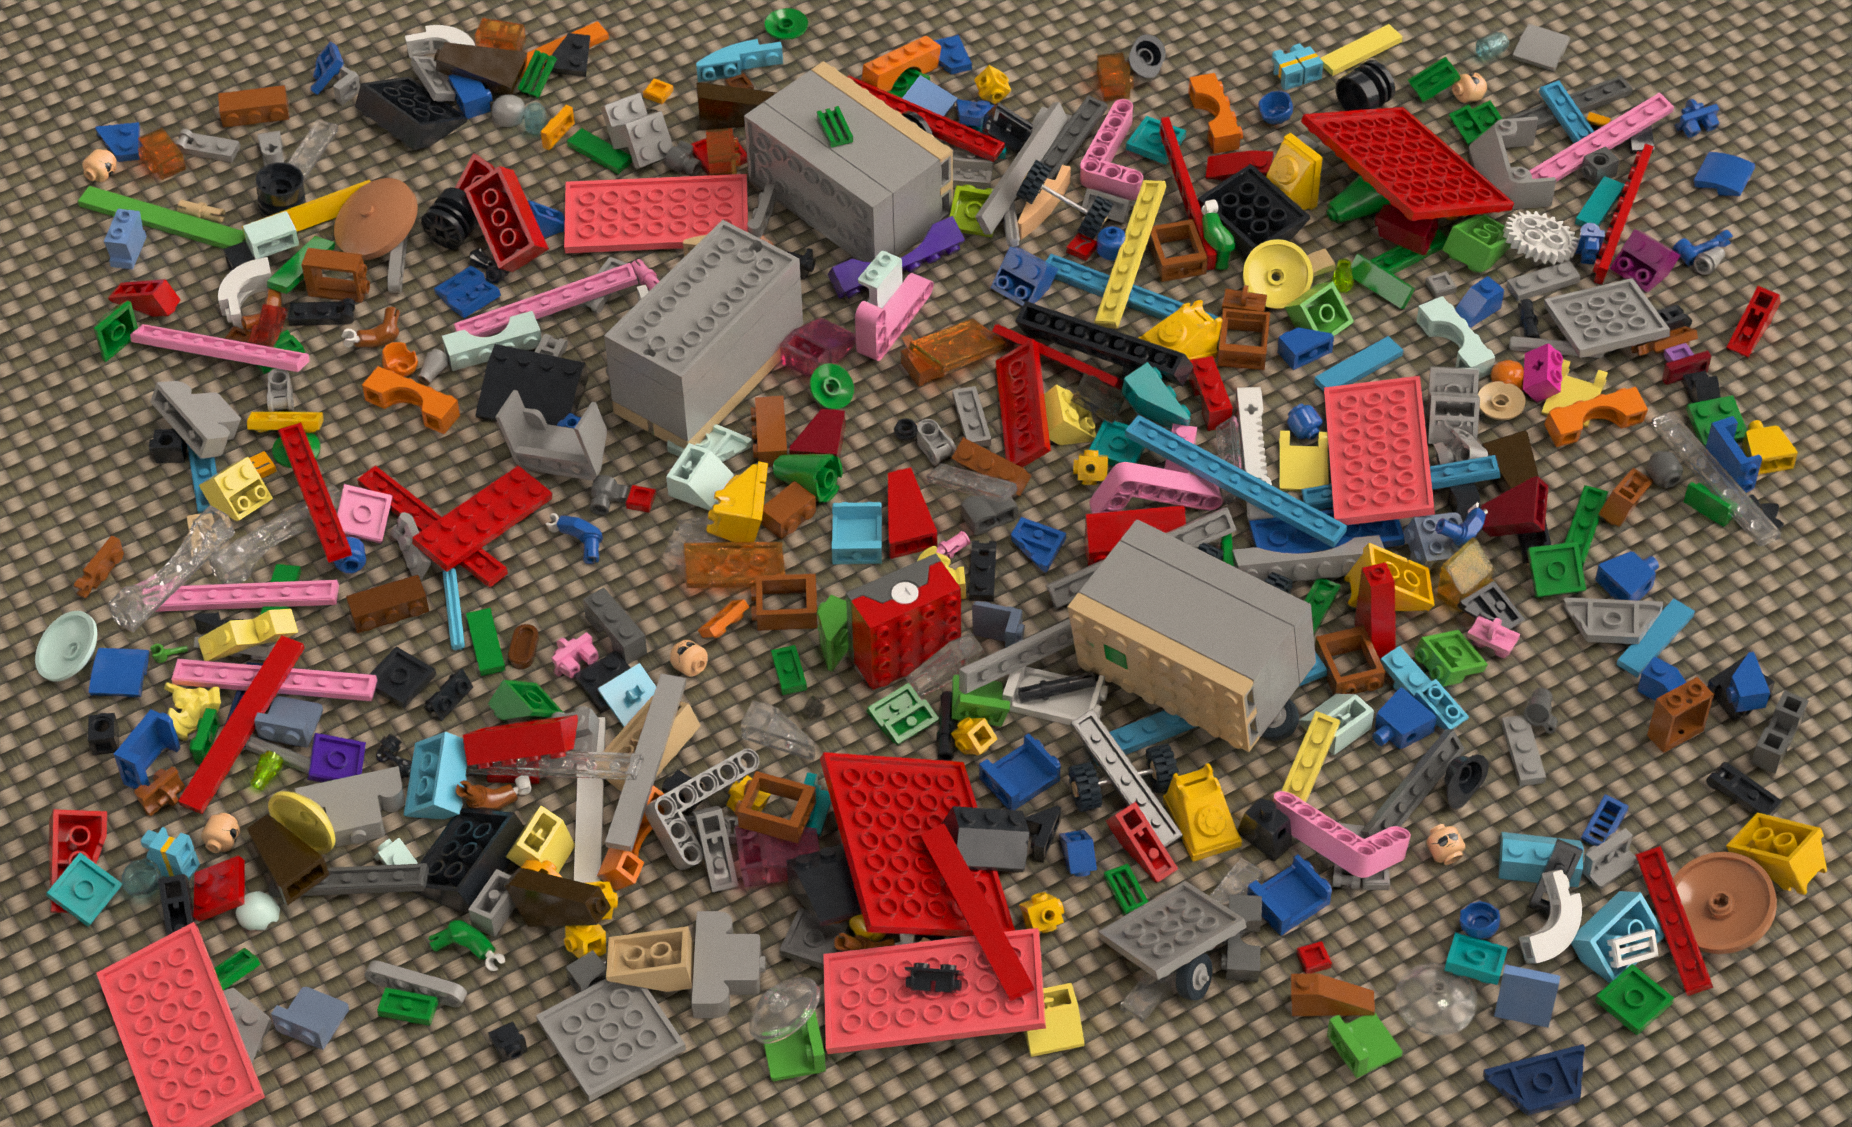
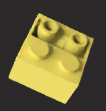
M1057 384L1048 390L1044 397L1049 439L1058 445L1093 442L1096 432L1089 402L1077 397L1070 390H1065Z
M249 457L231 464L199 484L211 507L235 521L241 520L273 499Z
M540 806L529 819L506 857L520 867L526 860H535L541 863L543 860H548L556 866V872L559 873L573 851L575 843L564 821L543 806Z
M1072 983L1043 988L1046 1029L1024 1031L1031 1057L1084 1046L1079 1007Z

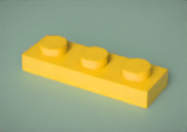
M251 412L247 419V429L255 430L256 432H266L301 422L304 431L311 433L320 430L324 421L323 412Z

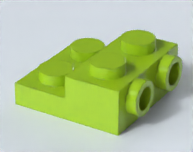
M956 185L950 217H954L961 233L993 238L994 231L992 234L985 235L975 217L994 190L993 188L983 190L977 189L972 185Z

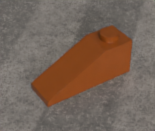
M1632 468L1612 491L1599 515L1604 517L1607 523L1620 527L1654 481L1635 468Z
M1319 973L1291 974L1292 1016L1375 1015L1373 990Z

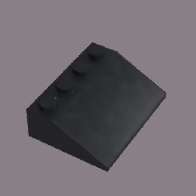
M409 76L361 83L355 108L360 110L364 116L374 120L379 127L385 128L392 133L393 137L400 139L407 144V147L413 150L432 146L468 120L466 116L445 101H434L427 89Z
M1249 164L1198 197L1201 209L1206 201L1216 200L1218 204L1217 214L1222 225L1234 237L1235 249L1246 259L1255 247L1266 241L1279 239L1290 242L1310 220L1308 213L1252 164Z
M495 344L487 362L475 416L476 418L497 422L496 415L513 390H516L525 408L540 411L548 425L557 426L558 422L564 420L569 413L575 415L588 381L586 363Z
M461 808L460 814L453 816L419 863H427L429 868L425 891L411 892L455 911L469 912L468 909L495 870L503 872L509 866L511 860L506 856L525 826L515 812Z
M843 844L825 847L819 851L801 854L796 858L786 860L788 888L820 926L862 914Z

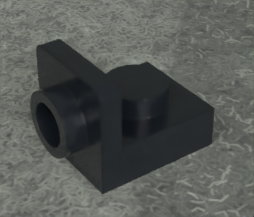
M808 248L804 255L787 251V253L799 258L800 279L805 280L809 272H813L816 259L813 258V249Z
M513 1021L488 1032L489 1039L502 1063L508 1060H515L528 1052L525 1037L519 1033Z

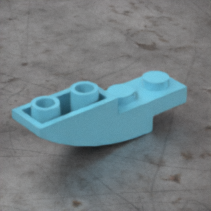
M758 39L717 50L696 63L698 82L731 78L741 74V70L783 64L781 42L759 45Z
M1398 646L1380 659L1385 671L1395 681L1393 687L1396 690L1402 687L1437 717V726L1444 730L1455 729L1468 720L1469 716L1436 679L1431 681L1401 646Z

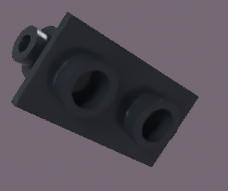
M463 668L455 674H450L449 679L440 687L441 690L439 692L436 691L430 699L425 701L424 709L430 714L435 712L440 721L473 688Z
M914 963L913 967H905V970L911 973V977H906V988H911V991H931L932 981H936V992L955 993L956 991H961L962 981L957 980V977L964 976V973L956 970V965L940 964V969H933L927 963Z

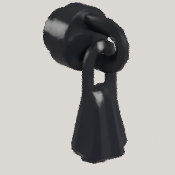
M481 248L470 252V262L474 266L486 269V278L490 282L498 283L505 276H508L509 271L499 269L497 263L489 258Z
M389 733L387 737L384 736L380 741L382 745L377 750V760L386 762L390 759L394 767H399L401 778L410 777L412 761L393 755L394 752L398 753L401 749L400 744L402 741ZM382 752L386 755L385 757H381Z

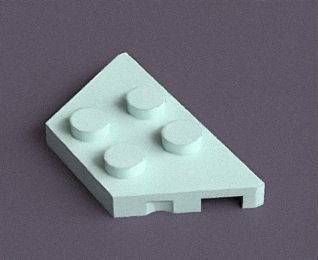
M715 424L713 431L710 434L706 433V438L700 444L696 443L695 445L710 450L721 462H724L750 449L753 446V441L749 437ZM668 440V452L680 457L685 448L677 446Z

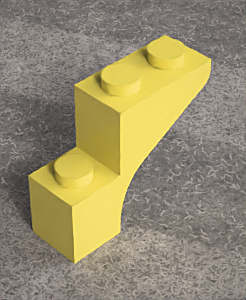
M291 609L268 610L254 619L229 621L198 638L204 661L212 662L257 645L277 642L281 635L289 638L298 633Z

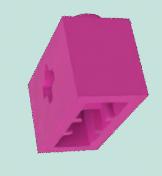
M1549 343L1525 353L1523 390L1536 402L1561 392L1563 357Z

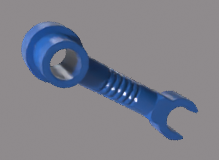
M1724 230L1719 235H1716L1715 238L1697 246L1692 245L1687 238H1684L1675 243L1672 250L1681 255L1679 258H1682L1688 266L1694 264L1698 254L1717 246L1726 247L1731 244L1728 239L1734 236L1729 230Z

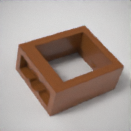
M1193 219L1152 227L1147 243L1161 282L1206 274L1207 256ZM1190 239L1195 254L1165 258L1160 243Z
M314 248L307 249L301 265L309 297L341 301L345 298H351L357 303L363 302L365 294L369 293L370 281L366 278L367 266L363 263L362 254ZM321 269L353 273L354 281L323 277Z
M1223 308L1218 366L1265 370L1270 312ZM1227 329L1262 332L1261 347L1226 344Z
M816 574L756 576V586H751L752 601H756V606H751L752 621H757L758 631L818 628ZM806 592L807 608L763 610V594Z
M1364 625L1316 637L1315 652L1327 669V676L1325 677L1333 695L1357 694L1365 691H1375L1383 687L1385 670ZM1362 649L1371 670L1341 677L1332 656Z
M1695 677L1658 697L1655 702L1647 736L1665 753L1703 732L1714 694L1698 677Z
M756 771L752 780H748L745 785L743 800H739L735 808V815L738 816V827L799 843L816 804V787ZM762 791L798 801L790 820L751 810L758 792Z

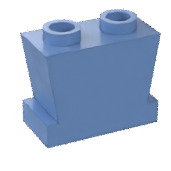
M117 209L104 240L110 255L109 262L111 267L133 270L147 237L142 227L140 211Z

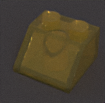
M1474 537L1445 562L1441 568L1437 597L1460 613L1462 610L1457 605L1461 600L1494 581L1492 579L1494 568Z

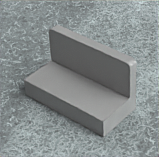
M1087 188L1082 204L1083 208L1089 211L1099 195L1114 204L1107 215L1108 219L1121 223L1126 222L1130 206L1135 205L1134 201Z

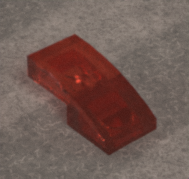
M263 304L258 325L253 324L249 343L274 347L283 328L288 309Z

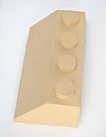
M653 696L591 764L593 770L621 792ZM680 702L656 777L701 726L689 703Z

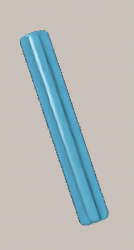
M452 568L448 572L443 570V581L451 648L456 651L458 649L462 650L465 647L457 574L456 569Z

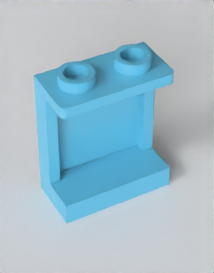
M833 503L832 564H882L881 503Z

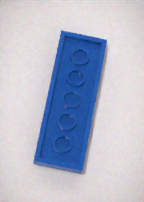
M1334 509L1321 511L1334 518ZM1277 517L1249 521V530L1254 548L1258 547L1268 551L1292 554L1314 553L1333 548ZM1399 519L1347 525L1346 533L1334 548L1356 537L1379 535L1384 548L1405 544L1404 533Z

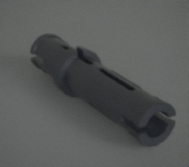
M1093 671L1047 682L1041 680L1038 684L1017 689L1020 702L1023 704L1038 699L1045 701L1055 695L1096 687Z
M945 691L940 695L939 731L936 734V739L939 742L937 758L939 760L952 761L954 759L955 739L951 733L955 731V719H952V691Z

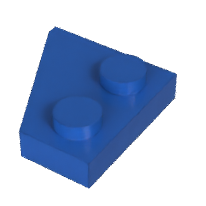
M959 35L934 40L941 45L938 65L942 66L945 71L952 75L972 70V62Z
M331 41L316 59L313 77L317 81L311 86L310 90L317 95L334 75L340 73V68L344 64L338 46Z
M957 99L956 110H958L959 123L981 127L984 115L994 105H991L988 101L972 102Z
M139 122L96 126L97 136L102 138L106 148L112 152L117 162L140 160Z
M1023 517L1020 518L1011 533V541L1046 573L1066 540L1065 532Z

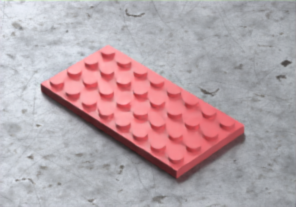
M747 174L566 182L565 254L683 248V241L685 239L707 235L722 220L748 232Z
M1420 376L1325 387L1334 519L1345 525L1435 515Z
M194 922L96 973L153 1127H210L265 1098L200 931Z
M1033 928L1004 932L1035 989L1011 1002L1008 1000L974 936L823 954L827 1053L835 1054L1046 1029L1039 929ZM914 963H927L933 969H940V964L956 965V970L964 973V976L957 977V980L962 981L961 991H956L955 993L936 992V981H932L931 991H911V988H906V977H911V973L906 971L905 967H913Z

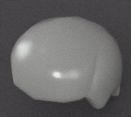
M502 95L492 105V119L496 124L503 127L519 125L522 122L523 115H525L526 106L523 100L515 95Z

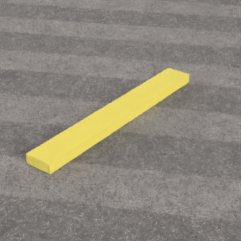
M1143 180L1125 231V241L1117 254L1094 324L1118 329L1166 189L1165 181Z

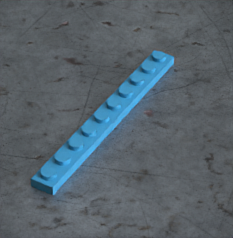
M1140 415L1125 430V437L1333 548L1347 531V525Z
M1316 652V663L1299 686L1327 676V669ZM1164 710L1109 733L1124 754L1127 755L1198 726H1192L1180 716L1171 715Z

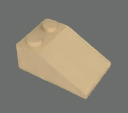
M688 926L609 937L607 981L665 992L692 989L695 946Z

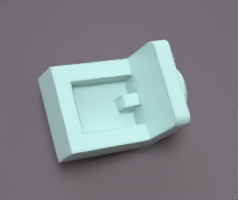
M390 838L377 847L379 852L374 856L376 861L380 859L384 865L418 863L400 838L394 842Z

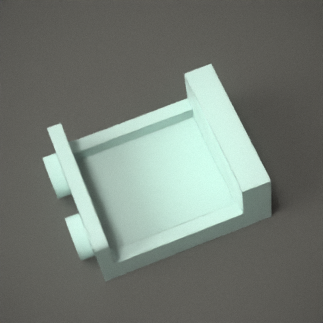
M881 251L859 276L858 283L869 288L868 303L883 308L902 284L901 258Z

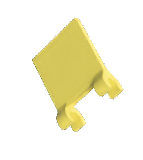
M1563 359L1561 392L1546 399L1541 414L1547 416L1549 411L1555 407H1566L1576 401H1587L1600 395L1604 389L1608 372L1598 370L1594 383L1568 376L1571 361ZM1590 420L1583 423V427L1588 428Z
M1280 431L1279 484L1281 491L1301 492V489L1329 484L1328 432H1319L1317 446H1290V431Z

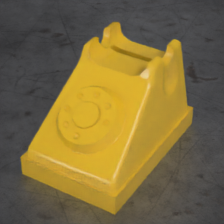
M1292 133L1284 136V141L1281 143L1266 177L1303 210L1308 208L1312 210L1318 205L1323 157Z
M1197 300L1194 301L1192 306H1190V303L1183 304L1176 312L1138 338L1184 353L1189 360L1213 356L1216 359L1219 353L1217 345L1222 319H1212L1203 310V301Z
M758 461V464H753L742 474L734 476L724 489L715 491L714 499H717L718 503L714 504L713 509L708 512V519L714 523L711 525L707 524V533L741 544L744 549L752 550L762 521L768 463Z
M1368 543L1363 548V554L1345 576V581L1351 585V597L1348 605L1354 608L1357 606L1362 567L1384 562L1387 563L1395 580V611H1429L1435 606L1428 567L1411 560L1407 561V558L1371 543Z
M1206 763L1202 769L1181 776L1174 773L1167 794L1163 795V803L1171 819L1183 834L1181 839H1183V843L1192 861L1195 862L1242 847V839L1235 827L1220 783L1213 776L1211 765Z
M1756 813L1726 845L1729 852L1746 856L1758 863L1767 872L1770 879L1786 891H1791L1792 887L1798 894L1805 895L1807 894L1806 888L1809 881L1818 872H1827L1821 841L1824 835L1819 827Z

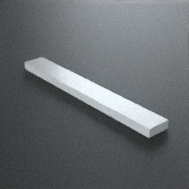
M598 717L599 731L596 759L605 750V717ZM594 761L579 764L577 773L574 881L583 883L601 881L597 874L602 865L604 778L591 767Z

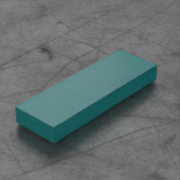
M1604 176L1576 217L1575 224L1583 226L1586 223H1595L1600 227L1622 194L1625 184Z

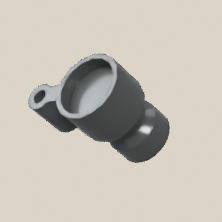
M681 140L677 147L673 146L668 151L664 165L676 172L685 170L686 174L697 176L701 169L702 161L696 158L690 159L694 146Z
M598 475L593 480L591 488L593 499L591 500L590 511L596 515L608 514L610 501L625 502L629 487L624 484H617L616 480L610 476Z
M1537 688L1533 691L1532 697L1527 702L1524 717L1532 725H1543L1546 732L1552 734L1555 732L1558 723L1557 718L1551 714L1553 696L1548 689Z

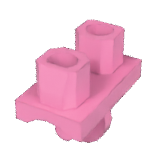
M1478 616L1474 625L1468 631L1467 638L1472 639V644L1479 648L1487 646L1494 649L1495 655L1504 659L1512 651L1519 640L1520 634L1501 626L1502 620L1499 618H1495L1492 622Z
M586 632L576 640L574 638L570 641H567L565 638L557 640L558 649L553 652L554 656L552 657L555 665L554 673L558 677L565 674L572 679L574 674L580 671V665L578 664L580 661L584 660L588 665L596 662L599 657L598 651L593 646L592 636Z

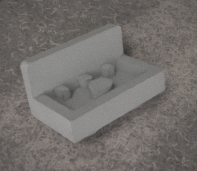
M1626 828L1619 833L1610 834L1602 844L1592 846L1584 855L1585 860L1582 873L1598 889H1602L1638 865L1636 856L1629 851L1633 835Z

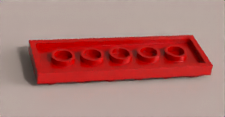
M1034 339L1027 341L995 361L1006 460L1022 468L1051 451L1039 346Z
M518 465L413 536L412 544L448 572L552 500L553 493Z

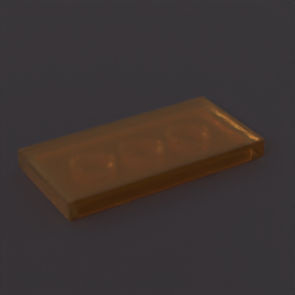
M972 318L910 342L908 349L940 373H944L1004 350L1006 342Z
M782 542L683 543L687 588H751V586H756V576L786 575Z

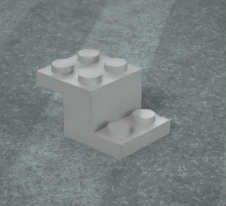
M636 93L600 106L613 148L628 147L635 168L664 159L668 151L673 147L662 111L647 114L641 93Z
M1430 366L1427 415L1429 417L1428 444L1441 442L1449 444L1454 435L1453 430L1455 428L1467 431L1477 441L1480 407L1478 368Z

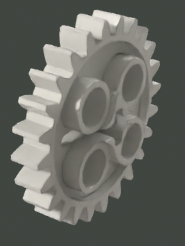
M1520 211L1517 215L1512 214L1511 217H1508L1503 229V237L1507 238L1505 242L1511 244V249H1518V254H1526L1525 258L1533 257L1535 262L1540 259L1544 264L1547 261H1550L1553 265H1555L1556 261L1561 264L1564 260L1569 261L1570 257L1573 258L1578 245L1576 243L1578 238L1574 237L1575 232L1569 231V226H1562L1563 221L1556 222L1555 217L1547 218L1546 213L1540 216L1537 211L1534 214H1531L1529 211H1526L1525 214Z

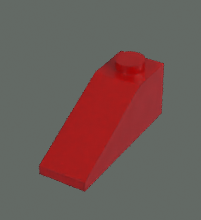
M1250 150L1208 156L1206 179L1226 180L1249 164H1252L1266 177L1275 158L1274 152Z
M166 279L120 283L108 297L111 302L116 304L129 301L132 304L133 310L153 317L171 315L181 301Z
M1757 286L1726 347L1727 349L1749 358L1770 325L1781 303L1780 294Z
M1136 802L1105 820L1118 842L1155 883L1178 870V867Z

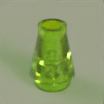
M1340 259L1337 262V267L1331 278V282H1334L1339 293L1348 292L1354 285L1351 261L1348 259Z
M269 750L261 754L250 784L254 788L263 791L265 786L283 769V758Z

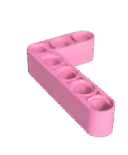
M1119 99L1112 105L1081 161L1080 183L1086 188L1095 189L1128 200H1136L1143 182L1142 173L1111 163L1132 125L1133 104L1129 100Z
M910 273L883 308L862 301L855 314L857 353L880 361L930 297L934 286L933 281Z
M1129 462L1115 465L1089 501L1092 513L1122 511L1132 497L1180 506L1184 505L1185 507L1208 511L1219 508L1223 503L1219 486L1198 475Z
M1279 791L1274 794L1273 802L1276 804V808L1290 819L1291 835L1354 876L1366 878L1405 859L1411 834L1402 827H1389L1363 839L1297 796L1285 791Z

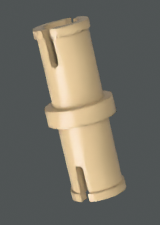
M183 199L178 203V206H182V208H177V212L218 223L224 221L225 217L218 216L220 214L225 215V210L222 208L219 209L207 206L203 202L193 203Z

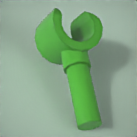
M154 644L150 647L153 653L152 657L157 663H164L168 656L188 652L187 646L164 649L161 644Z

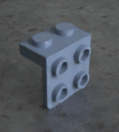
M1455 512L1413 517L1404 530V540L1409 545L1411 561L1430 569L1435 562L1468 559L1472 554L1469 543L1465 546H1457L1454 544L1453 539L1437 534L1435 531L1436 524L1441 518L1457 525L1463 523L1460 514Z
M973 602L972 625L974 635L1005 641V648L1023 640L1025 625H1023L1021 609L995 605L989 602Z
M277 696L274 698L268 714L257 713L254 719L258 737L263 740L308 748L323 713V706L319 703Z
M303 987L288 1009L276 1005L271 1016L276 1031L324 1050L348 1013L349 1006L344 1001L309 987Z

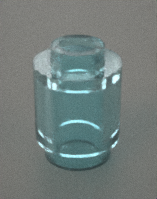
M1503 32L1489 34L1476 42V53L1484 60L1501 54L1509 46L1508 37Z
M537 102L527 105L524 110L525 128L530 134L539 135L541 134L540 131L548 124L546 109Z

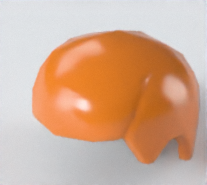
M403 342L387 344L382 350V366L386 370H392L400 376L407 377L413 374L418 366L416 352H410Z
M1505 360L1493 366L1491 369L1492 382L1502 381L1505 384L1511 383L1523 391L1524 367L1518 361Z

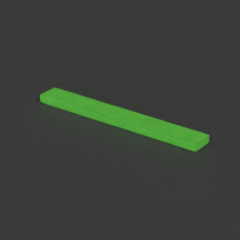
M89 186L78 200L80 207L113 217L117 209L140 211L142 225L222 249L244 241L246 242L242 230Z

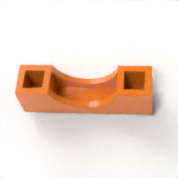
M928 36L921 37L863 64L861 81L886 92L890 91L900 74L910 67L923 74L938 68L941 45Z
M1215 73L1189 77V97L1195 109L1206 110L1216 117L1208 122L1207 140L1213 154L1238 150L1240 140L1243 139L1242 128L1237 126L1235 112L1231 111L1229 98L1223 93L1222 82L1218 81Z
M378 366L362 384L365 401L384 409L398 403L417 405L422 409L424 426L442 434H445L460 416L458 400L453 396L440 393L432 387H426L415 382L411 378L400 376L392 370H386Z
M1636 387L1629 389L1621 388L1615 393L1608 395L1600 394L1593 399L1587 401L1579 400L1566 407H1555L1549 411L1544 425L1555 446L1560 447L1577 442L1583 430V423L1588 420L1606 419L1622 429L1643 423L1648 408Z
M654 785L652 787L647 805L651 801L664 795V793L661 792ZM658 805V811L664 815L663 807ZM645 812L632 852L609 848L597 874V877L604 882H610L611 887L615 891L635 884L644 865V862L638 858V854L644 839L653 829Z

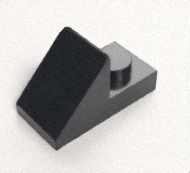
M1706 371L1682 376L1681 382L1692 403L1721 398L1717 376L1708 377Z
M1054 806L1025 817L1029 836H1033L1030 848L1034 849L1033 860L1042 863L1045 861L1061 822V807Z

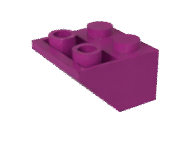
M1634 229L1610 269L1625 279L1633 278L1641 289L1649 292L1669 275L1681 255L1646 233Z

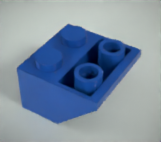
M1010 246L990 288L1022 306L1025 301L1035 304L1049 290L1058 268L1022 248Z

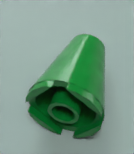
M1359 175L1328 203L1326 213L1332 222L1335 221L1340 224L1378 213L1384 204H1391L1389 200L1377 193L1376 189L1371 184L1365 182L1362 176Z
M832 454L780 455L773 463V472L776 478L789 485L794 481L813 494L819 502H829L839 490L840 486L836 485L838 477L842 478L843 470L841 460L837 456Z

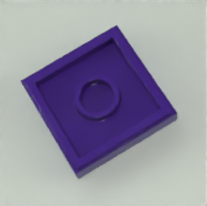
M315 733L307 780L322 783L362 774L366 742Z

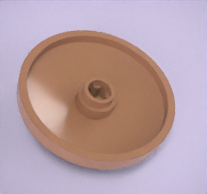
M394 178L378 179L362 186L346 200L337 215L334 225V237L337 245L343 252L362 254L363 260L375 259L390 252L405 239L413 227L418 210L415 194L404 182Z
M1731 852L1705 854L1691 860L1673 878L1699 950L1702 952L1729 954L1746 949L1765 935L1774 920L1777 899L1773 883L1767 872L1758 863L1746 856Z

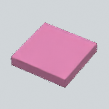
M344 484L337 515L345 535L382 544L392 495Z

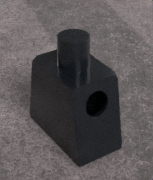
M1260 798L1244 813L1237 830L1238 834L1273 861H1276L1292 846L1290 819L1276 808V804L1273 801Z

